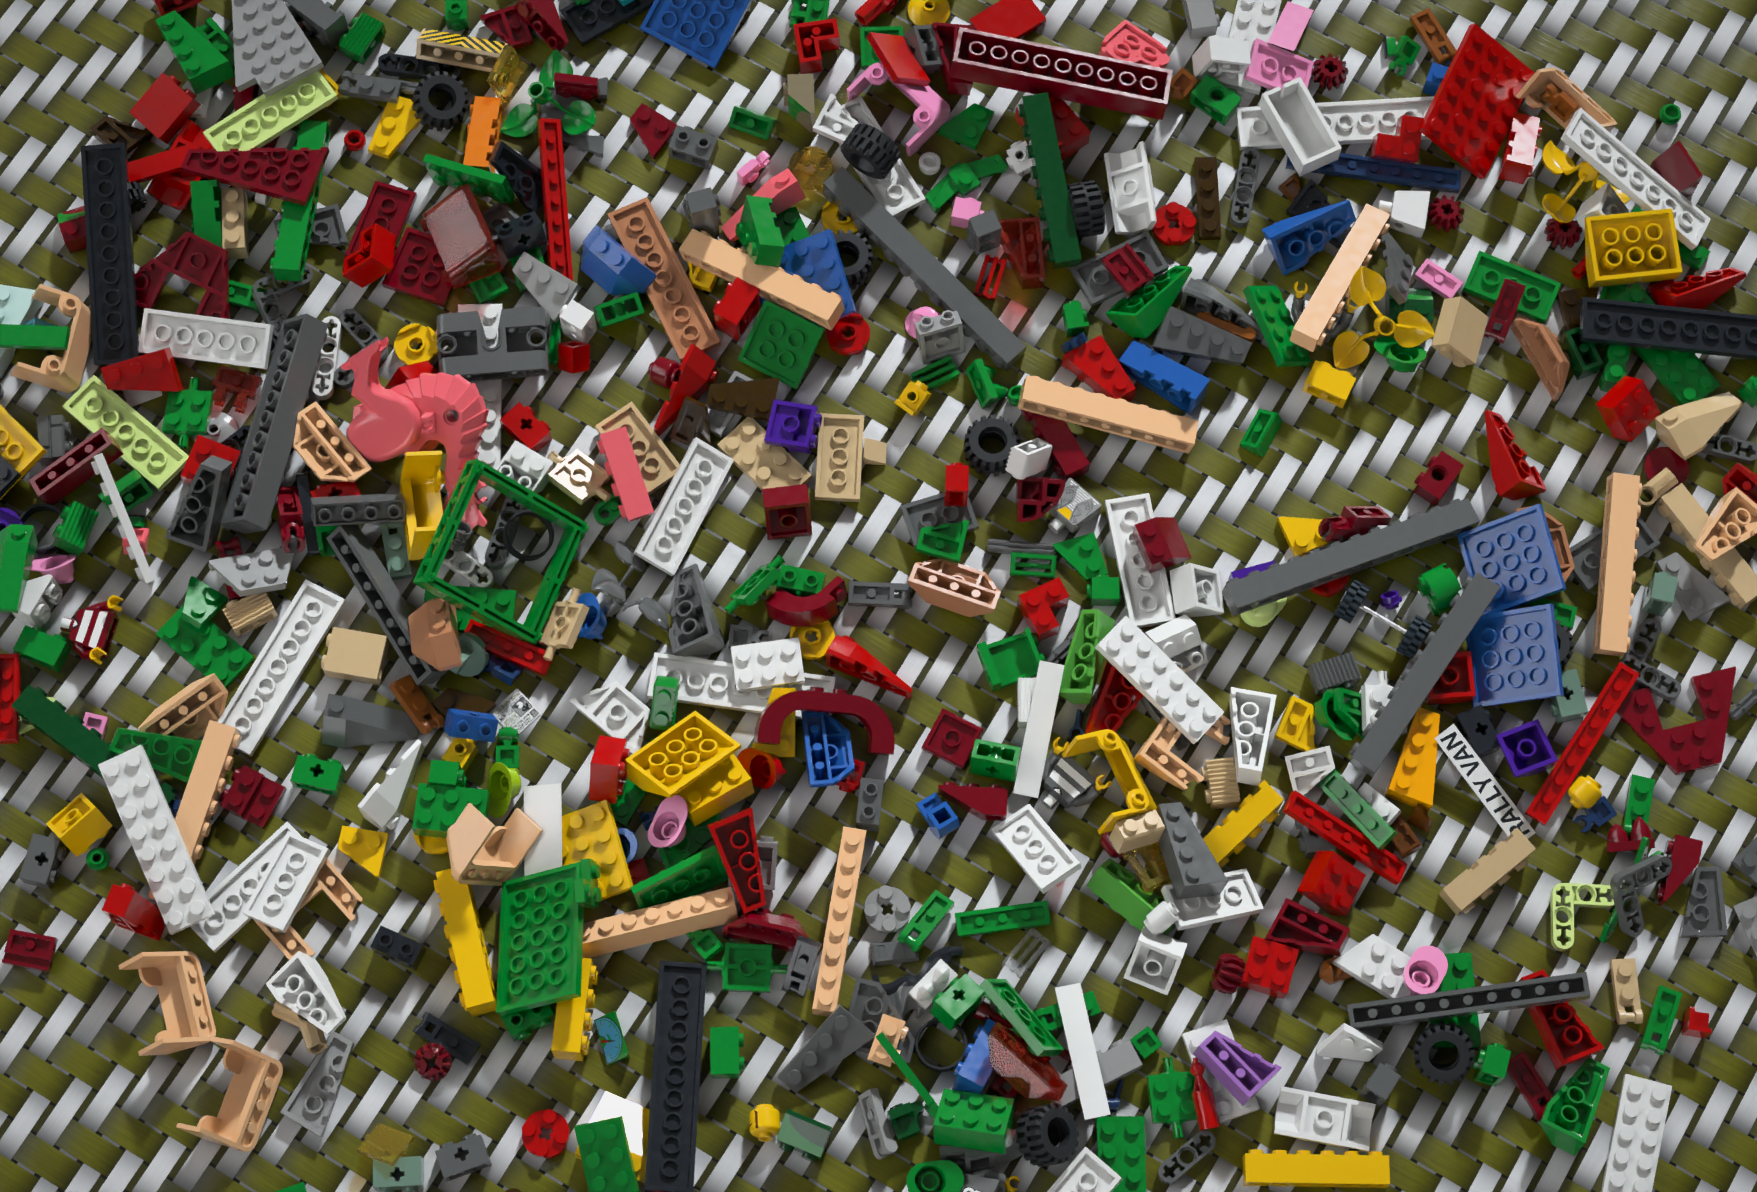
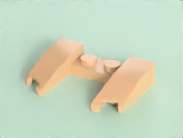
M1222 714L1205 734L1223 745L1228 744L1229 737L1223 736L1224 725L1231 724V720ZM1163 716L1133 760L1159 778L1184 791L1188 788L1186 784L1194 780L1198 784L1204 780V777L1170 752L1181 732Z
M326 859L298 911L323 891L343 914L353 922L356 915L352 914L357 901L362 902L363 898L330 861ZM254 920L289 960L298 951L307 953L309 956L315 955V952L291 925H289L286 933H283Z

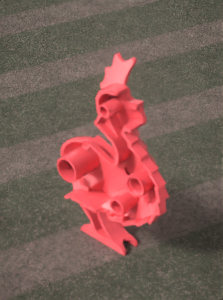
M385 337L381 341L377 340L348 359L349 361L340 366L343 370L352 369L354 371L355 381L351 395L362 403L354 406L353 419L346 430V438L361 456L369 462L387 461L401 454L405 455V452L434 451L439 442H441L447 452L445 487L448 491V496L442 506L443 511H445L466 462L478 459L479 452L477 450L483 440L481 435L488 426L486 420L489 409H486L484 398L480 396L476 384H471L459 374L453 376L443 372L438 374L421 373L420 377L406 380V383L391 389L384 388L379 382L378 369L381 353L389 344L388 337ZM454 410L459 415L458 419H456L454 416ZM480 480L461 521L469 524L472 530L477 525L482 527L487 525V520L482 515L478 505L488 499L486 497L480 499L477 494L479 489L487 485Z

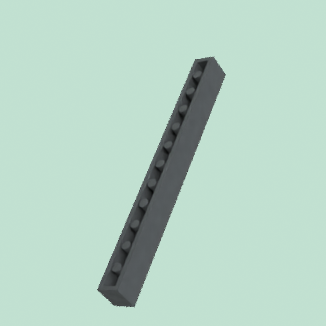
M843 167L823 182L824 197L829 202H834L844 217H850L855 228L859 232H864L873 246L880 247L884 251V256L890 262L894 261L899 266L900 272L905 277L909 276L914 281L916 288L921 292L924 291L936 307L940 306L944 311H957L962 321L963 334L966 337H971L976 342V346L980 351L987 352L997 367H1002L1007 371L1025 354L1026 346Z
M1468 498L1461 501L1460 499H1455L1449 502L1447 506L1441 508L1440 506H1435L1422 515L1415 513L1408 517V520L1402 522L1400 520L1393 521L1388 527L1382 529L1380 527L1373 528L1368 534L1362 536L1356 534L1346 542L1340 543V541L1330 544L1326 549H1314L1301 558L1300 556H1294L1284 564L1275 563L1267 567V570L1261 572L1259 570L1252 571L1241 579L1238 577L1232 578L1226 582L1222 595L1232 616H1236L1454 538L1460 533L1476 528L1480 520Z

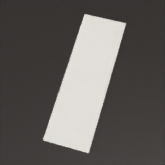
M561 783L524 786V813L543 830L524 858V876L562 867Z

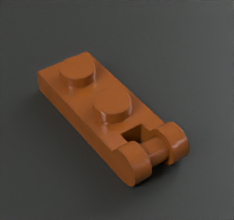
M1430 8L1411 16L1409 21L1432 55L1434 63L1445 66L1446 62H1452L1457 50ZM1445 49L1446 53L1442 55L1440 50Z
M1198 312L1197 318L1252 342L1251 346L1253 345L1256 337V330L1254 328L1247 327L1244 329L1236 326L1232 321L1218 319L1211 313Z
M410 674L391 683L389 688L423 735L431 733L434 728L439 729L445 726L443 716L436 712Z

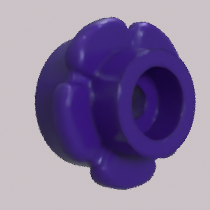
M1387 591L1381 594V606L1387 610L1396 609L1399 607V602H1402V597H1399L1398 591Z

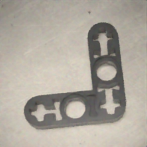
M308 265L305 266L304 271L307 276L302 282L294 281L295 284H293V281H288V286L281 288L277 285L275 275L272 274L257 280L252 286V296L265 324L274 325L272 336L276 340L279 332H276L278 325L274 320L281 317L278 321L281 328L283 320L288 319L278 296L309 284L313 278V271ZM270 284L272 285V288H269L265 292V295L263 294V292L257 291L260 287L259 285H261L262 288H266ZM274 305L277 308V314L269 315L266 312V306Z
M346 309L340 314L339 318L343 329L362 348L361 350L377 340H382L376 331L354 309ZM347 317L354 319L355 324L357 325L356 328H354L351 322H347ZM366 330L370 332L368 339L361 340L358 338L361 331ZM388 347L381 353L379 364L388 357ZM339 367L334 372L335 384L340 389H349L355 381L353 372ZM340 376H347L348 381L345 382V380H341Z
M1648 618L1638 628L1630 643L1629 650L1623 655L1620 662L1625 665L1631 662L1633 664L1632 668L1636 672L1641 667L1643 670L1635 683L1643 688L1649 687L1650 692L1664 700L1672 701L1681 692L1680 683L1673 677L1644 662L1662 630L1661 624L1656 619ZM1651 625L1654 627V632L1646 639L1644 635L1647 632V628ZM1642 643L1646 651L1644 653H1637L1634 649V644ZM1652 673L1655 676V682L1647 683L1644 680V674ZM1662 679L1663 682L1661 683V686H1660L1659 688H1657L1656 686L1658 685V683H1659L1660 680ZM1672 685L1674 692L1668 694L1666 687Z
M1660 854L1653 855L1616 873L1611 878L1610 887L1618 922L1624 934L1638 937L1643 932L1644 921L1637 890L1666 877L1671 872L1672 862L1668 857ZM1644 869L1645 875L1643 879L1638 880L1639 871ZM1630 899L1631 905L1629 909L1624 910L1625 901Z

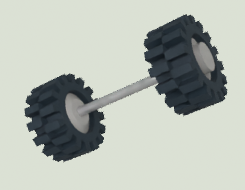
M1354 580L1342 597L1334 615L1351 623L1359 608L1405 634L1396 651L1412 659L1427 637L1426 635L1432 623L1416 615L1408 630L1400 627L1362 605L1371 588Z

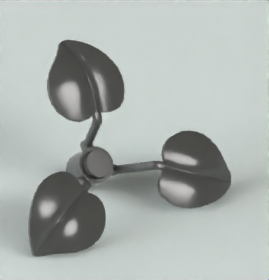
M618 541L614 545V551L623 563L629 565V569L619 583L616 576L604 568L599 569L595 573L591 590L607 595L599 604L601 611L606 616L612 617L619 609L624 612L631 606L639 605L638 608L641 613L667 633L669 630L668 617L658 602L649 597H644L643 600L637 599L628 604L624 603L626 598L622 586L634 568L640 572L644 570L645 560L633 554L635 551L634 547Z

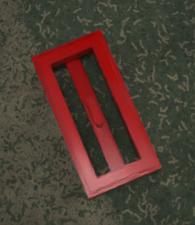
M988 254L985 255L974 296L995 301L1007 263L1006 259L1000 260L998 259L999 257L994 256L992 258ZM988 263H992L987 278V282L982 293L980 292V289L985 276V272ZM996 265H1000L992 295H990L988 291Z

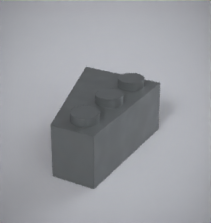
M284 0L294 19L297 18L303 24L306 32H312L321 46L326 45L330 50L334 49L339 44L340 37L349 31L344 13L333 11L331 9L333 6L329 2L324 3L321 0Z
M711 187L685 194L682 205L690 230L695 229L699 232L703 230L711 236L718 235L719 226L722 225L718 195H713Z

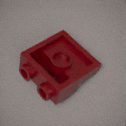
M243 765L241 770L237 768L231 777L233 784L230 789H225L220 796L221 807L223 810L265 829L287 789L285 786Z

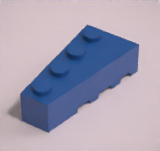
M1133 340L1118 361L1130 378L1190 416L1206 396L1209 378L1149 349L1143 343Z

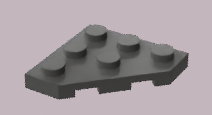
M856 978L849 1013L875 1035L883 1014L903 1020L879 982ZM909 1029L905 1040H900L897 1047L898 1050H901L900 1056L906 1063L911 1061L915 1039ZM874 1038L856 1051L869 1054Z

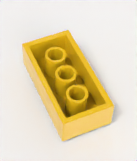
M582 958L581 997L557 1002L551 1047L555 1059L583 1061L584 1055L589 1053L590 1041H588L587 1031L591 1032L593 1021L589 1012L590 1008L595 1006L596 995L594 994L593 985L598 983L597 966H594L590 958Z

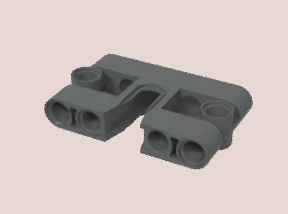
M543 307L502 309L498 326V344L493 348L486 345L485 331L478 311L445 313L436 316L439 373L443 372L453 376L459 374L468 382L534 377L549 373L546 317ZM534 339H542L540 344L532 343ZM445 346H453L450 351L443 350Z

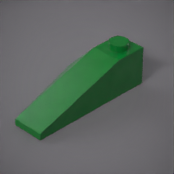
M1175 265L1156 277L1154 284L1136 290L1138 294L1132 298L1127 299L1124 297L1105 313L1106 316L1130 337L1142 339L1149 337L1161 324L1167 309L1171 307L1191 274L1192 268Z
M10 524L0 531V612H19L38 545L34 525Z
M1588 1058L1547 1103L1540 1125L1553 1146L1573 1156L1584 1146L1610 1070L1609 1067Z

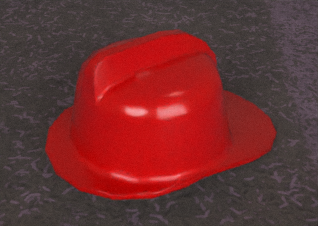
M746 748L737 757L751 777L753 786L762 789L771 788L787 771L783 768L778 756L758 749Z

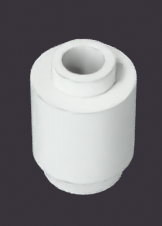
M1162 901L1146 915L1147 919L1144 920V924L1152 934H1162L1179 919L1177 915L1179 910L1172 902Z

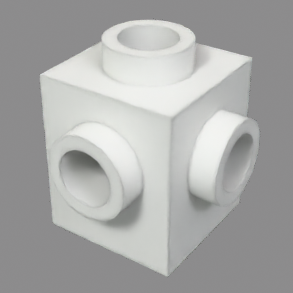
M1022 140L1013 143L1010 146L1011 148L1006 150L1009 156L1006 158L1011 170L1015 169L1020 177L1030 173V166H1033L1031 158L1028 159L1026 154L1028 142H1022Z

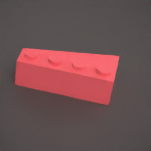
M626 426L600 434L599 441H597L600 454L605 456L606 462L604 466L607 475L612 476L614 484H611L615 497L619 496L621 505L618 508L622 519L626 518L629 523L653 515L654 510Z

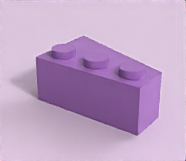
M1215 1030L1197 1047L1193 1055L1244 1106L1276 1076L1282 1067L1262 1059V1056L1257 1053H1251L1242 1048L1241 1044Z

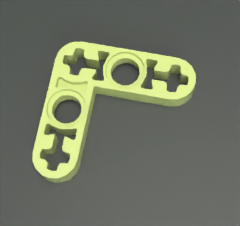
M1559 883L1555 885L1550 894L1551 944L1554 949L1561 952L1566 951L1574 943V907L1612 908L1615 906L1613 899L1607 902V898L1599 897L1598 902L1595 901L1597 895L1603 896L1607 891L1612 896L1610 885ZM1563 889V893L1568 896L1563 899V906L1556 907V905L1561 903V897L1556 895V893ZM1581 890L1589 891L1591 900L1587 902L1581 900L1579 892ZM1559 911L1565 912L1568 915V922L1560 923L1556 919V913ZM1568 927L1569 930L1565 929L1564 939H1568V942L1563 946L1561 941H1557V939L1561 936V929Z

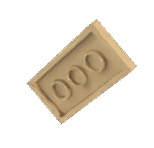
M631 401L598 423L595 428L599 434H603L626 426L648 495H650L673 479L680 464Z
M820 413L822 414V424L818 433L815 500L860 502L864 415Z
M747 417L717 444V447L725 455L734 460L733 463L761 490L806 484L812 478V475L782 446L765 444L766 431L753 418Z

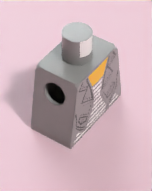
M1069 478L1065 483L1064 492L1059 502L1049 511L1054 519L1048 524V527L1055 534H1058L1064 527L1074 533L1101 512L1102 504L1073 479Z

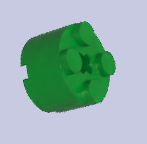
M1446 563L1419 575L1418 591L1422 597L1427 596L1430 602L1427 605L1433 616L1437 614L1441 616L1443 613L1451 611L1452 607L1449 606L1456 594L1459 595L1458 591L1462 590L1451 568L1445 569Z

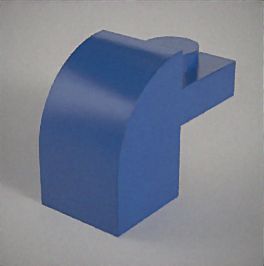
M936 792L916 803L917 809L938 839L960 827L958 817L946 801L942 802Z

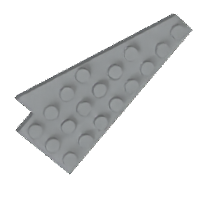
M232 0L235 85L238 92L257 83L267 98L324 68L322 61L283 0Z

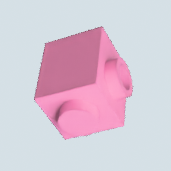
M956 197L951 215V226L967 228L969 218L984 213L981 210V202L970 197Z

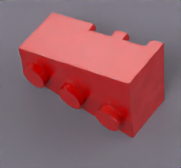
M1101 335L1063 355L1061 366L1066 370L1069 369L1077 376V379L1082 383L1085 382L1095 393H1102L1107 397L1124 399L1126 401L1134 398L1135 386Z

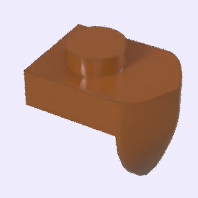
M1182 67L1171 80L1170 98L1180 101L1184 100L1199 80Z
M1339 956L1325 960L1320 965L1319 977L1329 985L1353 977L1332 964Z

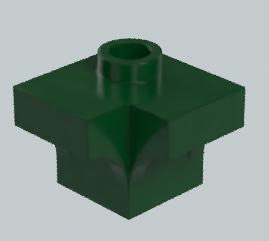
M921 1099L912 1103L897 1104L887 1111L888 1121L898 1143L920 1134L921 1130L917 1123V1118L924 1112Z

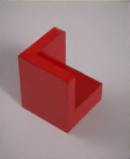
M577 340L559 343V370L572 374L588 371L590 369V344Z
M1695 1007L1686 1009L1683 1014L1682 1035L1705 1039L1712 1034V1029L1708 1028L1709 1014L1696 1012Z

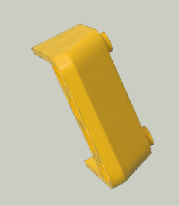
M442 451L405 452L400 478V493H402L405 499L404 530L409 561L424 558L443 516L440 489L441 484H445V472L440 470Z
M1109 729L1075 736L1062 753L1063 758L1102 749L1126 798V804L1129 809L1111 813L1097 830L1099 834L1111 832L1116 821L1120 822L1121 819L1136 817L1137 814L1141 815V813L1145 814V812L1149 813V811L1152 812L1157 809L1127 744L1117 733Z

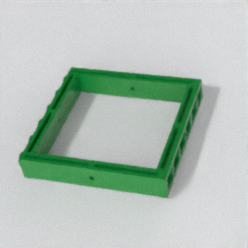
M478 459L469 460L463 468L413 583L489 626L534 645L543 636V626L551 616L552 605L560 595L559 589L561 584L569 574L568 568L570 563L575 559L577 547L585 537L589 526L585 521ZM479 480L564 529L523 625L436 577Z

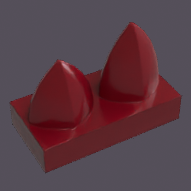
M1637 817L1632 826L1631 841L1628 840L1625 830L1620 825L1614 824L1611 827L1607 836L1606 852L1638 850L1644 836L1650 839L1649 849L1655 848V840L1652 839L1647 823L1641 817Z

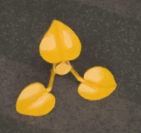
M1551 140L1544 147L1542 162L1552 173L1556 175L1564 173L1568 176L1579 169L1578 176L1580 179L1564 200L1553 193L1546 194L1542 199L1544 209L1555 220L1561 223L1571 222L1576 215V210L1567 202L1582 182L1593 180L1591 189L1595 192L1606 182L1598 180L1601 174L1587 161H1581L1579 165L1575 166L1573 160L1566 153L1558 149ZM1610 185L1624 204L1630 201L1626 194Z
M1361 266L1354 273L1350 282L1349 293L1356 305L1364 306L1369 303L1378 317L1374 321L1375 331L1363 334L1360 337L1353 331L1339 334L1333 343V358L1336 368H1351L1362 363L1370 351L1368 343L1362 340L1374 335L1377 336L1379 333L1388 336L1394 332L1396 342L1406 348L1416 347L1434 337L1435 334L1428 320L1416 311L1406 310L1401 312L1397 317V324L1392 319L1383 316L1373 301H1379L1384 297L1386 282L1379 273L1365 266Z

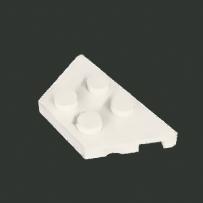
M617 681L605 685L604 688L589 691V694L579 698L574 697L570 700L571 705L608 736L627 739L626 749H630L631 755L641 749L651 709Z
M1374 934L1368 936L1332 962L1336 967L1388 999L1411 996L1403 977L1404 969L1411 957Z

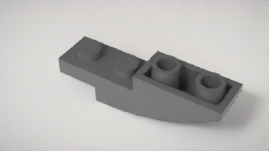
M1016 1129L1011 1131L1005 1154L947 1145L939 1146L940 1160L952 1161L959 1167L965 1166L966 1174L995 1168L1018 1158L1024 1153L1019 1151L1020 1146L1016 1142V1138H1018Z

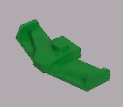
M999 154L967 164L958 163L949 168V173L924 196L926 202L936 214L957 192L962 197L981 187L980 179L1002 172L1006 173L1008 172V166Z

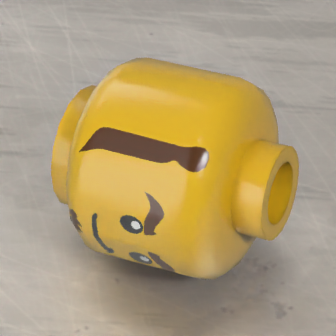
M770 1104L755 1106V1109L749 1114L751 1135L757 1137L762 1142L771 1141L773 1137L778 1135L781 1127L779 1111Z

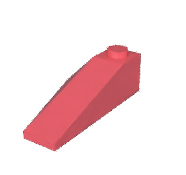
M788 168L766 181L753 194V196L772 198L773 203L770 209L776 215L806 198L798 180ZM744 205L721 227L731 243L739 239L736 236L735 229L737 223H740Z

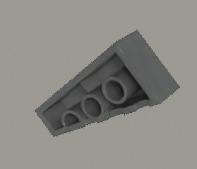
M1171 306L1166 311L1150 349L1240 366L1244 362L1252 342Z
M211 455L200 464L189 486L190 489L183 498L181 507L164 538L207 552L216 544L233 462Z
M1182 803L1159 804L1156 811L1165 825L1162 837L1159 839V845L1176 899L1220 895L1228 880Z

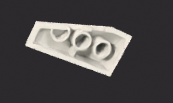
M419 739L400 758L399 766L393 769L390 768L386 772L384 782L381 785L376 783L358 805L362 816L384 833H387L389 829H394L399 822L398 817L401 814L424 751L423 743Z
M298 951L266 983L277 1001L286 1005L329 1035L347 1019L325 972L312 956Z

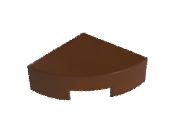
M1295 173L1279 185L1278 188L1291 203L1300 193V181Z
M1418 803L1408 822L1428 833L1432 827V820L1426 813V808Z

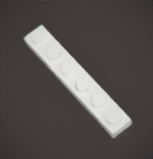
M103 453L93 457L95 461L91 462L95 474H100L103 483H100V487L104 496L109 495L112 504L108 506L113 518L118 516L121 523L117 528L121 538H127L130 545L126 547L130 559H135L138 567L135 568L139 581L144 580L145 584L155 581Z

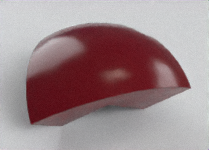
M1029 476L1022 480L1016 479L1017 522H1028L1041 518L1056 506L1064 492L1066 480Z

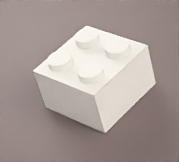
M1143 927L1123 978L1168 995L1187 944L1161 933L1154 935L1148 928Z

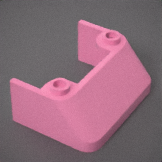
M879 61L870 65L847 88L848 101L857 98L870 84L882 85L889 80L918 107L913 114V121L920 130L906 143L907 156L911 157L949 119L950 106L929 86L893 83L883 64Z

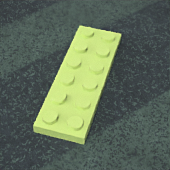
M318 70L267 98L264 94L205 130L203 134L213 149L217 151H230V149L251 151V148L263 147L337 100L338 96Z
M95 375L62 406L66 412L92 434L103 427L115 438L124 454L120 458L159 491L184 468L189 456L115 392L108 390L106 385Z

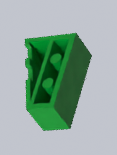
M191 181L192 231L195 235L222 247V201L218 181Z
M747 195L740 223L736 225V236L754 264L780 267L785 246L780 227H775L774 220L777 217L776 213L771 212L770 209L773 203L772 198Z

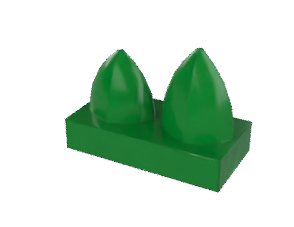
M982 359L974 360L965 370L982 409L990 408L995 401L1007 394L1009 388L992 383L991 379L994 378L997 370L989 365H985Z

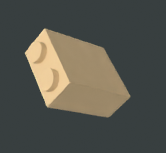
M1461 296L1444 299L1431 346L1439 351L1440 355L1451 360L1455 366L1465 367L1466 365L1476 364L1488 316Z
M333 627L332 634L329 633L327 636L326 647H328L327 655L322 657L321 668L326 677L380 686L390 645L388 637Z

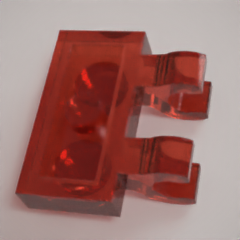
M220 365L212 382L213 388H217L212 397V400L215 401L214 405L223 407L227 392L236 394L237 397L233 407H236L235 412L244 414L248 399L255 400L263 383L262 377Z

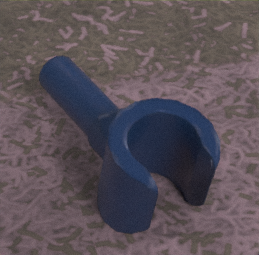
M1077 709L1074 727L1069 732L1070 739L1074 730L1079 731L1080 735H1083V731L1080 728L1081 709Z
M1118 1080L1114 1098H1107L1110 1112L1118 1111L1120 1093L1124 1084L1123 1080Z

